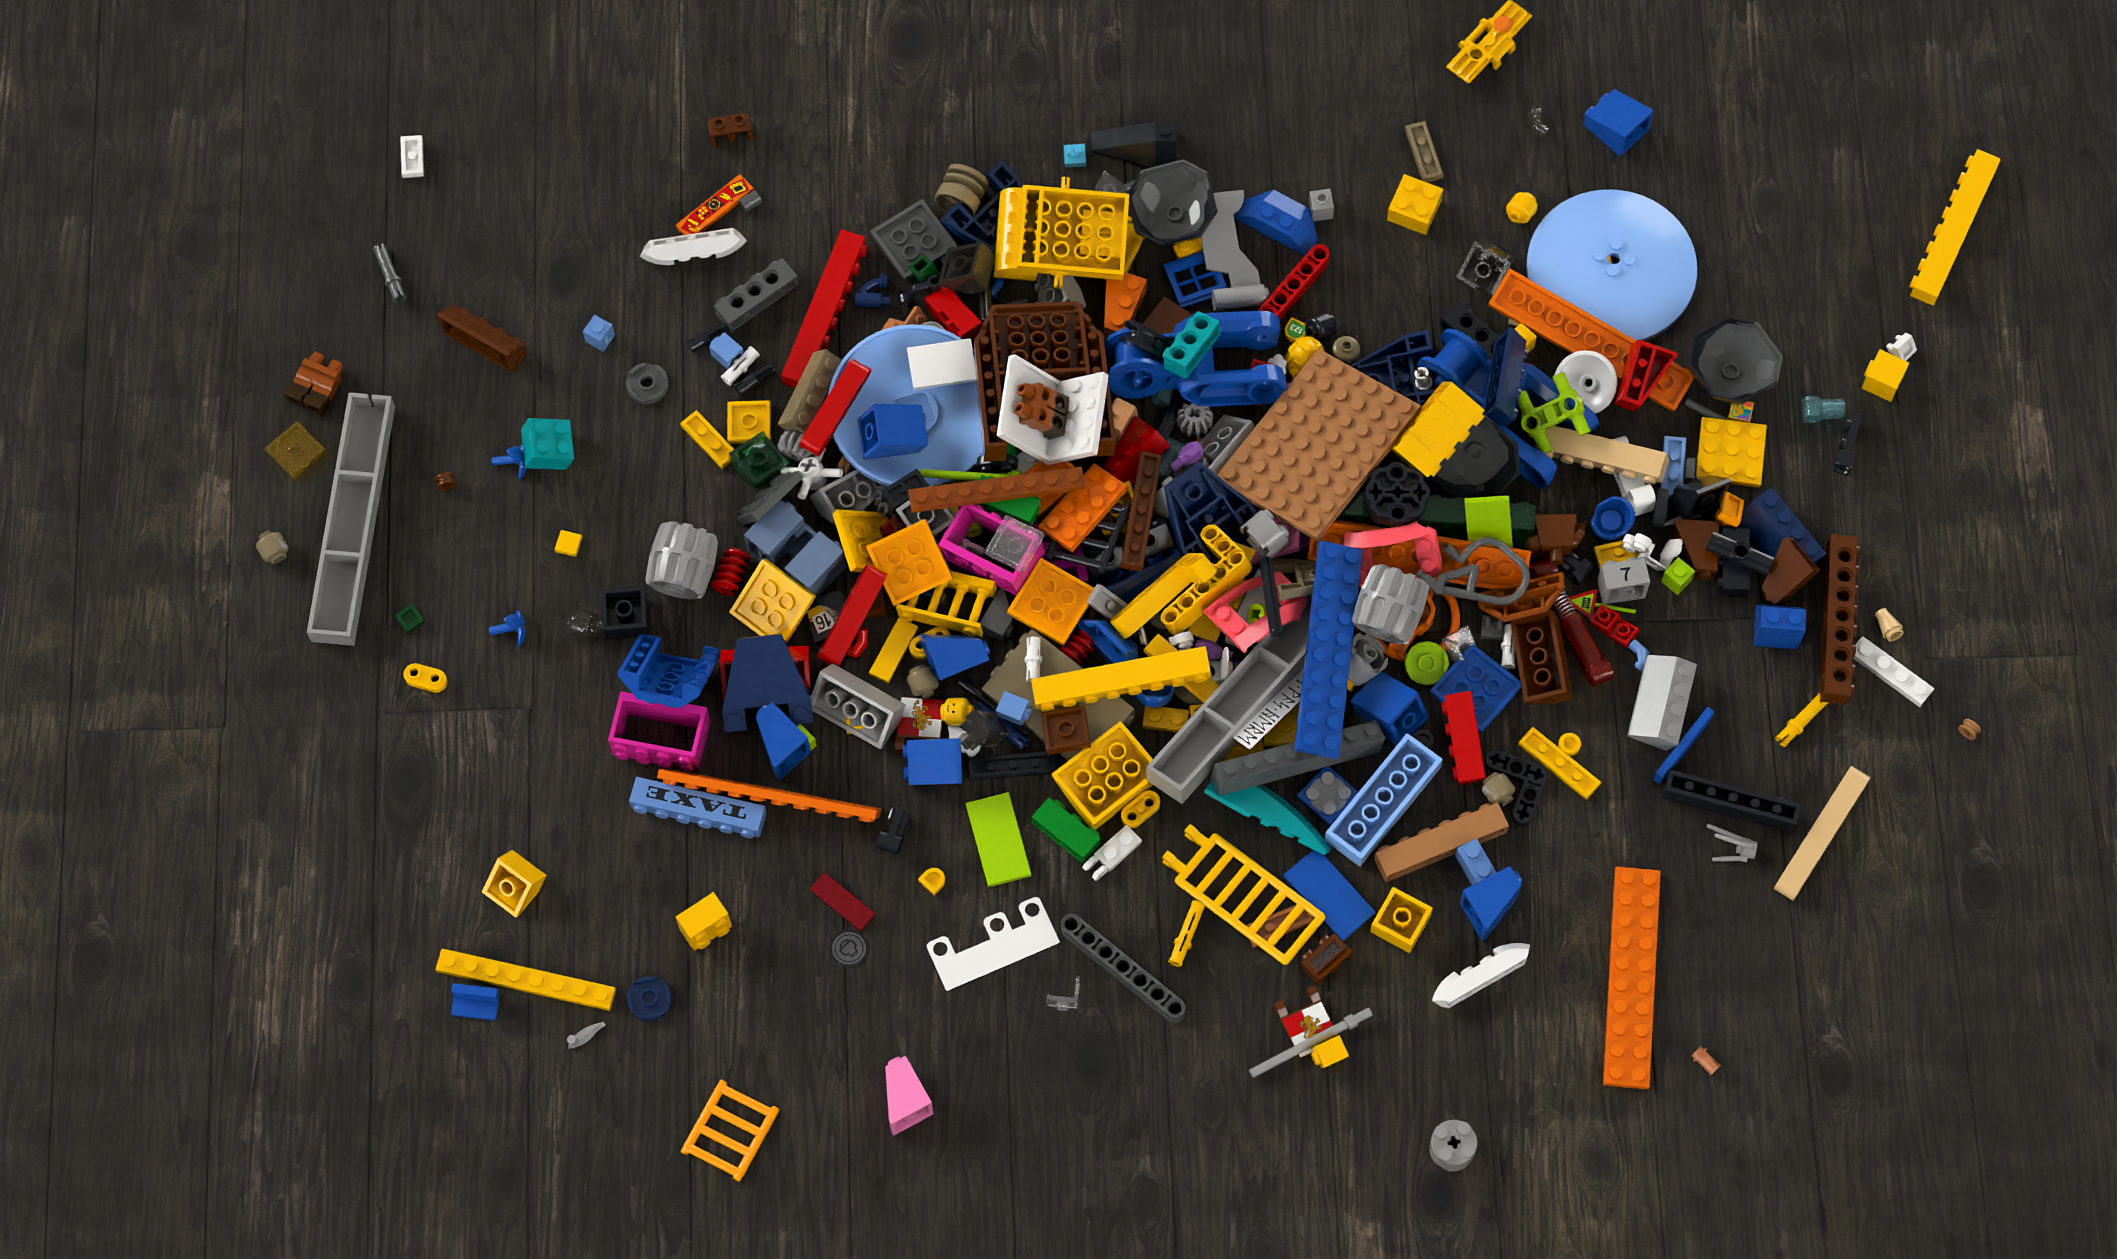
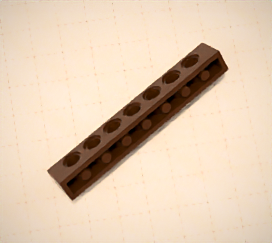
M1831 534L1826 542L1820 702L1846 705L1850 697L1854 696L1855 685L1851 684L1852 677L1855 675V664H1852V657H1855L1856 644H1853V637L1856 636L1857 632L1854 617L1857 616L1858 605L1854 603L1858 595V585L1855 584V578L1859 574V565H1856V558L1859 557L1860 546L1857 545V537ZM1839 558H1844L1847 562H1843ZM1838 577L1844 578L1846 582L1841 581ZM1837 597H1842L1845 602L1840 601ZM1837 617L1843 618L1844 621L1838 620ZM1836 636L1841 637L1844 641H1839ZM1835 656L1840 657L1843 661H1838ZM1834 676L1841 678L1842 681H1837Z

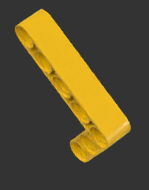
M1210 524L1205 526L1201 531V538L1209 550L1220 560L1214 565L1217 572L1203 583H1194L1161 614L1163 624L1173 635L1184 632L1204 614L1202 610L1238 584L1252 569V564L1243 550L1216 525Z
M1188 553L1110 620V623L1122 638L1126 639L1190 583H1203L1209 580L1217 570L1204 553Z

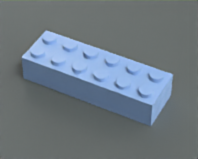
M1407 733L1326 831L1325 841L1361 867L1440 770L1443 759Z

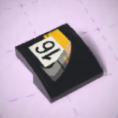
M840 590L817 597L807 610L805 615L816 644L823 643L827 638L848 598L847 590Z

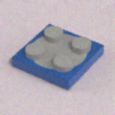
M1327 766L1297 795V798L1330 827L1358 794V791Z

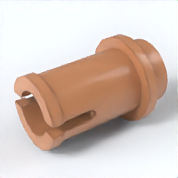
M1700 1046L1692 1055L1693 1061H1697L1712 1075L1721 1065L1706 1052L1707 1048L1703 1049Z

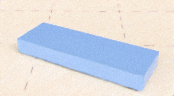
M1664 436L1663 452L1667 453L1670 461L1661 483V488L1668 490V499L1673 495L1674 488L1684 482L1686 438Z

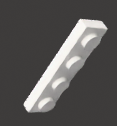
M1862 636L1857 642L1856 654L1852 658L1917 706L1921 707L1934 688Z

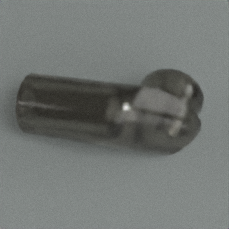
M1539 106L1532 107L1528 113L1529 126L1544 137L1550 129L1541 122L1543 109Z

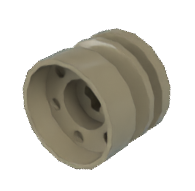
M951 164L946 171L947 174L943 177L944 183L939 186L935 194V202L946 212L959 202L974 217L980 205V199L984 197L989 182L984 175L971 167L962 164Z

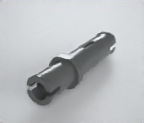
M380 244L382 248L380 249L379 245L373 247V251L385 277V285L389 288L394 303H399L398 298L403 302L407 297L385 244Z

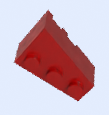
M944 285L940 290L925 297V307L937 323L942 325L946 331L955 334L961 339L971 338L972 347H974V340L982 328V322L959 299L956 292Z

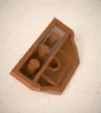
M1560 572L1530 580L1526 592L1511 604L1496 605L1478 601L1479 608L1503 622L1547 612L1565 588L1564 573ZM1521 582L1480 592V594L1508 597L1520 587Z

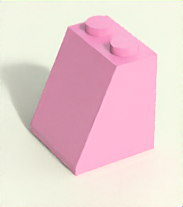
M906 1056L890 1060L885 1067L889 1122L893 1136L933 1115L932 1102Z

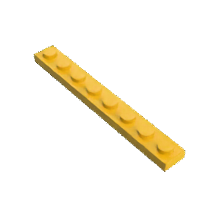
M441 949L435 969L436 972L608 1011L611 1009L616 988L447 949Z

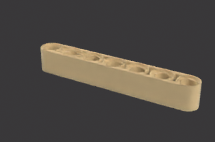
M1853 766L1849 768L1778 880L1774 890L1792 901L1795 899L1871 778L1870 776Z

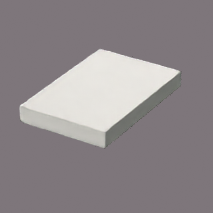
M971 338L907 348L913 390L976 381Z

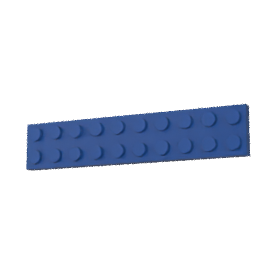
M1322 540L1318 543L1294 751L1336 760L1339 758L1354 632L1352 617L1357 603L1362 549Z

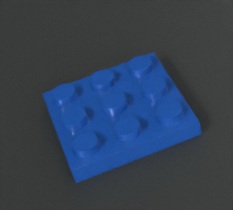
M1471 644L1430 690V694L1440 702H1445L1444 695L1471 691L1478 731L1481 734L1520 691L1522 685L1521 681L1474 644Z

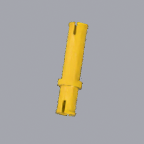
M1820 693L1794 719L1789 720L1787 726L1775 737L1777 742L1782 740L1779 743L1781 746L1786 747L1796 735H1800L1803 732V728L1828 704V702H1820Z
M1192 901L1180 934L1174 940L1175 946L1168 960L1173 966L1181 967L1187 950L1191 949V940L1205 908V905L1201 902ZM1194 916V919H1193V922H1192V924H1191V927H1190V929L1188 930V927H1189V925H1190L1191 919H1192V917ZM1184 937H1186L1185 942H1184V944H1183V947H1182L1181 951H1179V950H1180V947H1181V945H1182V942H1183V940H1184Z

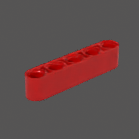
M1323 244L1313 246L1258 311L1274 313L1279 317L1280 321L1326 269L1329 262V249ZM1320 255V256H1323L1324 258H1323V259H1317V258H1315V256ZM1307 270V271H1310L1311 273H1310V274H1304V273H1302V271ZM1295 285L1298 288L1290 289L1289 286ZM1281 300V301H1284L1285 303L1282 304V305H1280V304H1277L1276 301Z
M854 359L849 361L799 443L801 448L818 457L821 455L869 378L871 368Z
M869 564L865 565L818 653V659L829 665H840L880 591L887 573Z

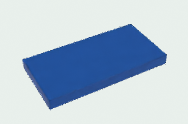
M1315 850L1311 851L1283 874V878L1297 894L1325 914L1326 918L1323 922L1342 941L1346 940L1376 915L1374 909L1323 854Z

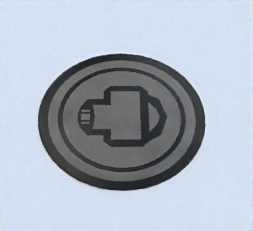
M845 930L833 938L830 944V953L838 964L846 967L856 966L865 959L868 953V943L859 932Z

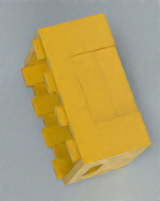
M1442 382L1421 407L1422 411L1390 450L1408 467L1419 470L1423 477H1429L1430 475L1434 477L1442 467L1439 465L1444 458L1448 460L1456 451L1453 447L1457 442L1463 443L1470 434L1468 429L1472 425L1477 426L1485 417L1482 415L1485 410L1453 382Z

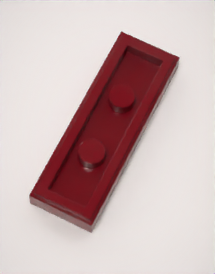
M825 872L810 888L814 895L860 932L876 916L872 910Z

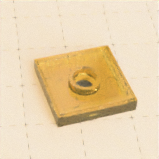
M298 421L264 448L293 479L326 453L325 448Z

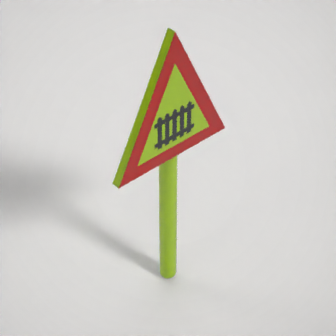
M1598 589L1567 597L1571 601V605L1589 619L1593 616L1594 607L1599 608L1601 605L1600 603H1595ZM1602 604L1615 611L1636 613L1635 609Z

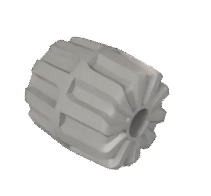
M678 522L662 523L658 528L649 554L646 584L652 589L672 597L682 599L702 598L714 570L718 547L717 536L713 533H706L707 530L704 528L696 529L692 524L688 523L682 525Z
M1381 564L1373 565L1360 590L1352 622L1356 628L1375 638L1395 644H1408L1421 619L1429 586L1424 580L1415 578L1416 575L1402 573L1399 568H1390L1387 565Z

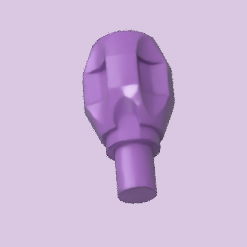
M1194 441L1183 446L1176 460L1169 465L1170 470L1175 472L1180 467L1193 465L1198 462L1204 454L1202 445Z
M1206 639L1196 640L1194 648L1206 646L1208 661L1220 660L1222 658L1223 648L1214 641ZM1229 651V660L1232 659L1233 655L1231 651Z

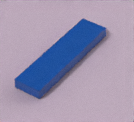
M1709 707L1705 709L1657 770L1653 779L1655 782L1662 784L1670 770H1673L1712 720L1713 710Z

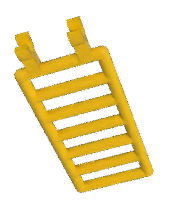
M1189 824L1185 829V837L1201 847L1187 865L1179 861L1169 851L1162 857L1164 859L1162 861L1163 864L1179 873L1175 878V883L1283 965L1289 964L1325 920V914L1219 834L1214 833L1208 839L1194 826ZM1215 844L1219 845L1226 853L1200 884L1194 887L1186 881L1187 877ZM1235 857L1244 865L1214 901L1204 894V891L1229 861ZM1252 870L1261 879L1234 912L1230 914L1221 905ZM1268 883L1271 884L1279 892L1252 925L1247 927L1238 919ZM1287 896L1297 905L1266 941L1256 932ZM1303 910L1307 911L1315 918L1289 950L1283 954L1274 947L1275 944Z

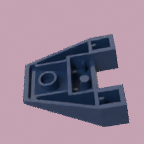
M1003 160L985 176L989 182V187L996 193V196L974 217L958 202L939 220L953 237L994 255L996 252L1000 192L1007 188L1022 187L1017 175Z
M1429 330L1406 334L1349 365L1421 405V407L1436 390L1431 389L1419 392V388L1417 389L1415 385L1414 363H1417L1425 356L1434 358Z
M1197 462L1164 486L1174 547L1181 557L1188 553H1204L1208 560H1211L1212 558L1200 541L1202 529L1210 524L1218 526L1226 519H1229L1236 532L1241 533L1240 527L1257 513L1251 502L1201 462Z
M782 634L737 638L722 709L725 732L747 730L746 708L768 706L771 702L775 705L788 703L790 720L794 724L813 723L814 715L811 694Z

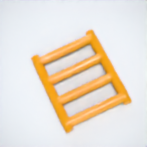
M720 1080L684 1143L681 1153L685 1155L690 1153L733 1175V1179L740 1182L774 1122L779 1108L774 1106L770 1108L728 1087L724 1080ZM722 1094L765 1115L766 1117L760 1128L716 1106ZM713 1114L755 1135L751 1145L747 1147L705 1126L710 1115ZM700 1133L744 1155L739 1166L736 1167L696 1147L694 1144Z

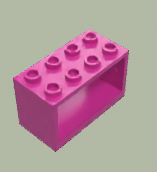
M978 504L961 506L938 544L944 558L980 578L995 581L996 586L1017 596L1040 558H1044L1046 555L1039 536L1028 530V532L1021 530V527L1012 521H1009V523L1003 521L1002 517L994 512L989 514L983 511V507ZM974 522L1028 549L1014 573L960 547L961 542Z
M620 691L608 742L612 754L620 760H628L630 758L642 764L657 763L663 768L678 767L684 772L699 771L711 721L707 707L686 704L681 708H670L664 704L646 703L643 700H638L633 693ZM627 715L697 728L692 752L622 739Z

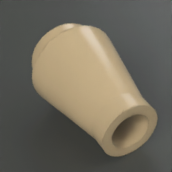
M1882 608L1875 613L1883 638L1891 642L1903 635V626L1886 608Z

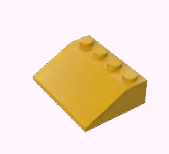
M1120 721L1091 743V748L1083 749L1051 775L1083 821L1089 827L1096 830L1142 792L1153 786V784L1147 781L1146 767L1153 759Z

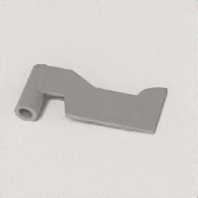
M1244 190L1213 193L1218 212L1201 236L1206 270L1228 274L1231 287L1212 290L1213 309L1218 311L1262 306L1269 298V290L1263 284H1260L1257 268L1239 248L1233 216L1242 207Z

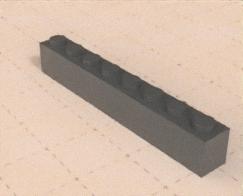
M1377 720L1342 729L1340 755L1337 760L1294 751L1295 742L1216 763L1210 778L1218 795L1221 796L1379 753L1385 737Z

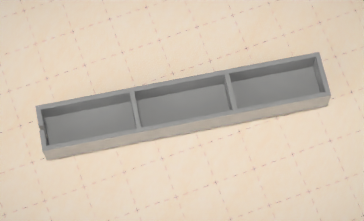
M348 394L307 634L311 642L355 645L395 405L391 396L372 395L371 399L375 406L372 407L368 394Z
M1312 594L1305 596L1307 604L1305 609L1303 608L1300 616L1301 619L1298 622L1294 620L1283 625L1281 637H1271L1269 634L1263 638L1146 767L1147 781L1183 804L1211 773L1214 765L1219 763L1237 744L1238 741L1232 737L1304 669Z

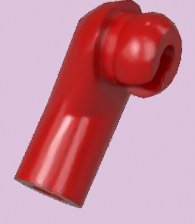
M859 628L857 642L854 646L850 645L846 652L848 657L858 658L865 650L868 640V628Z

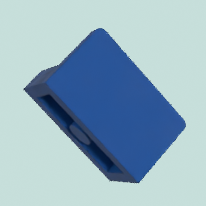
M452 984L451 993L454 997L451 1009L452 1016L496 1020L500 999L498 989Z

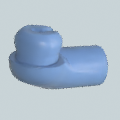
M1634 639L1628 648L1637 655L1638 661L1635 662V667L1643 671L1646 656L1650 655V653L1642 644Z

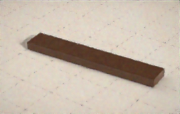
M1144 451L1140 453L1120 568L1142 572L1162 455Z

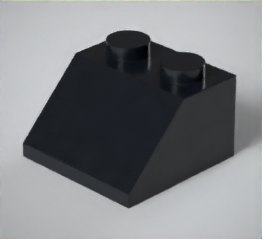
M1713 475L1703 478L1698 477L1685 485L1682 483L1676 486L1669 501L1683 519H1688L1717 508L1732 481L1727 477Z

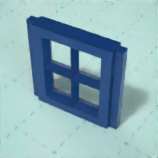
M1203 251L1163 264L1177 303L1183 309L1211 300L1213 289L1227 288L1224 278L1219 272L1212 271L1196 276L1193 266L1205 263ZM1189 268L1193 278L1178 283L1174 273ZM1213 275L1217 285L1202 290L1199 280ZM1195 282L1198 292L1183 296L1180 286Z

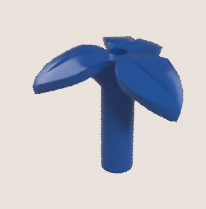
M520 444V447L514 446L507 449L506 452L509 455L492 457L493 466L517 463L520 466L518 479L521 480L525 475L527 468H525L523 444Z
M517 610L516 614H510L504 618L505 624L489 627L490 635L516 631L518 633V647H520L524 642L526 630L523 627L525 625L523 615Z

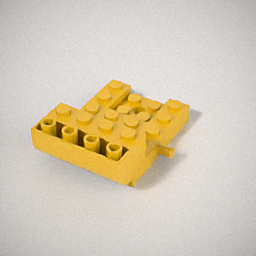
M1061 177V188L1023 185V188L1013 187L1002 190L999 199L994 277L1036 281L1037 273L1051 274L1055 276L1053 287L1056 289L1058 281V289L1063 288V276L1123 280L1129 194L1069 189V177L1066 179V185L1065 177ZM1107 229L1110 231L1111 236L1109 238H1102L1099 235V231Z

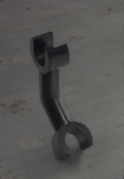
M932 275L927 281L912 285L907 293L898 296L899 305L901 306L904 302H907V306L910 307L913 304V297L920 291L929 289L935 292L940 290V284L932 285L933 282L938 281V276Z

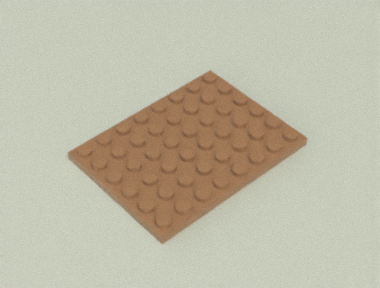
M1318 348L1289 384L1288 390L1281 394L1217 474L1218 477L1249 502L1263 510H1269L1273 516L1316 541L1321 539L1422 411L1421 405Z

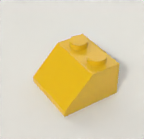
M511 850L497 859L482 893L514 917H518L537 895L547 875L518 853Z

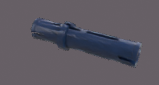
M981 700L976 702L978 706L976 704L973 705L974 712L1002 734L1004 740H1009L1021 751L1025 749L1024 745L1026 747L1029 745L1030 739L1016 730L1014 724H1009L1003 718L998 717L997 713Z

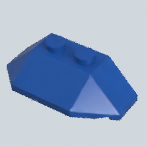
M1276 190L1244 200L1241 209L1234 215V218L1304 256L1318 241L1311 210Z
M1080 619L1074 630L1076 632L1083 630L1094 641L1092 646L1094 651L1108 665L1138 659L1137 645L1131 639H1123L1108 620Z

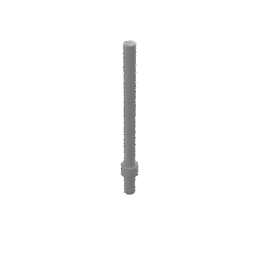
M1369 1007L1355 1015L1350 1014L1336 1025L1249 1069V1072L1254 1078L1346 1029H1353L1358 1026L1357 1023L1373 1016Z

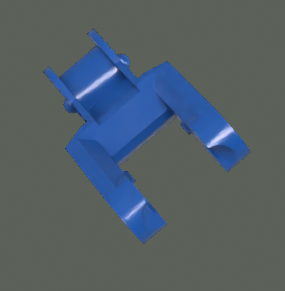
M1269 311L1204 313L1220 321L1221 334L1187 379L1164 369V361L1120 342L1119 337L1131 335L1128 328L1115 331L1104 342L1106 359L1114 364L1108 371L1110 391L1123 398L1140 399L1154 395L1160 390L1178 389L1181 397L1199 407L1275 403L1281 394L1288 390L1286 377L1281 367L1264 364L1247 370L1215 371L1212 348L1246 347L1251 350L1261 351L1275 347L1281 329L1279 317ZM1195 314L1176 324L1173 333H1162V335L1174 340L1176 335L1184 330L1190 317L1193 318Z
M1446 329L1441 334V342L1444 346L1435 358L1422 357L1417 363V368L1425 367L1428 370L1429 377H1431L1433 382V389L1438 388L1442 382H1453L1479 406L1484 408L1492 360L1475 340H1472L1469 336L1458 330ZM1523 362L1524 376L1519 382L1521 392L1527 391L1531 402L1537 407L1558 398L1560 394L1554 381L1534 365ZM1572 398L1568 401V407L1571 410L1575 407V401ZM1516 401V406H1515V408H1517V409H1518V412H1519L1520 408H1519V405H1518V403H1517V401ZM1584 404L1585 413L1583 415L1591 430L1587 434H1591L1599 426V420L1594 412ZM1571 419L1559 423L1562 428L1576 431ZM1498 425L1518 443L1519 476L1535 487L1546 489L1553 480L1557 469L1556 464L1545 453L1531 447L1506 427Z

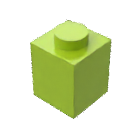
M1678 557L1664 572L1661 582L1675 594L1679 595L1692 581L1695 570Z

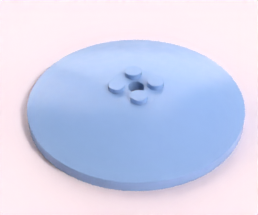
M1610 189L1590 191L1576 195L1552 209L1544 217L1533 234L1527 255L1526 270L1529 280L1634 340L1647 341L1665 332L1686 310L1695 289L1697 259L1688 233L1671 212L1645 196L1633 192ZM1608 256L1617 257L1619 262L1617 264L1610 263Z
M901 325L887 328L868 336L852 348L843 358L834 373L829 393L851 359L872 369L869 378L833 434L834 441L840 452L856 470L877 483L889 486L915 469L919 471L921 469L969 472L976 466L977 458L983 456L976 381L913 390L907 354L908 347L963 339L946 330L932 326ZM972 347V349H973V355H974V361H975V351H974V348ZM875 403L920 404L926 416L925 429L929 436L928 446L919 453L863 460L857 419ZM924 478L929 486L946 485L955 481L952 479Z

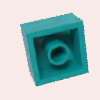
M527 419L521 428L525 468L567 470L574 460L570 420Z

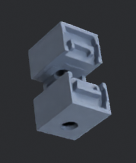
M780 499L744 534L747 551L760 562L766 558L775 566L787 554H790L793 559L784 569L790 573L791 578L813 593L817 598L847 567L843 546L837 541H831L820 531L816 533L807 523H804V518L795 511V507L790 502H783Z

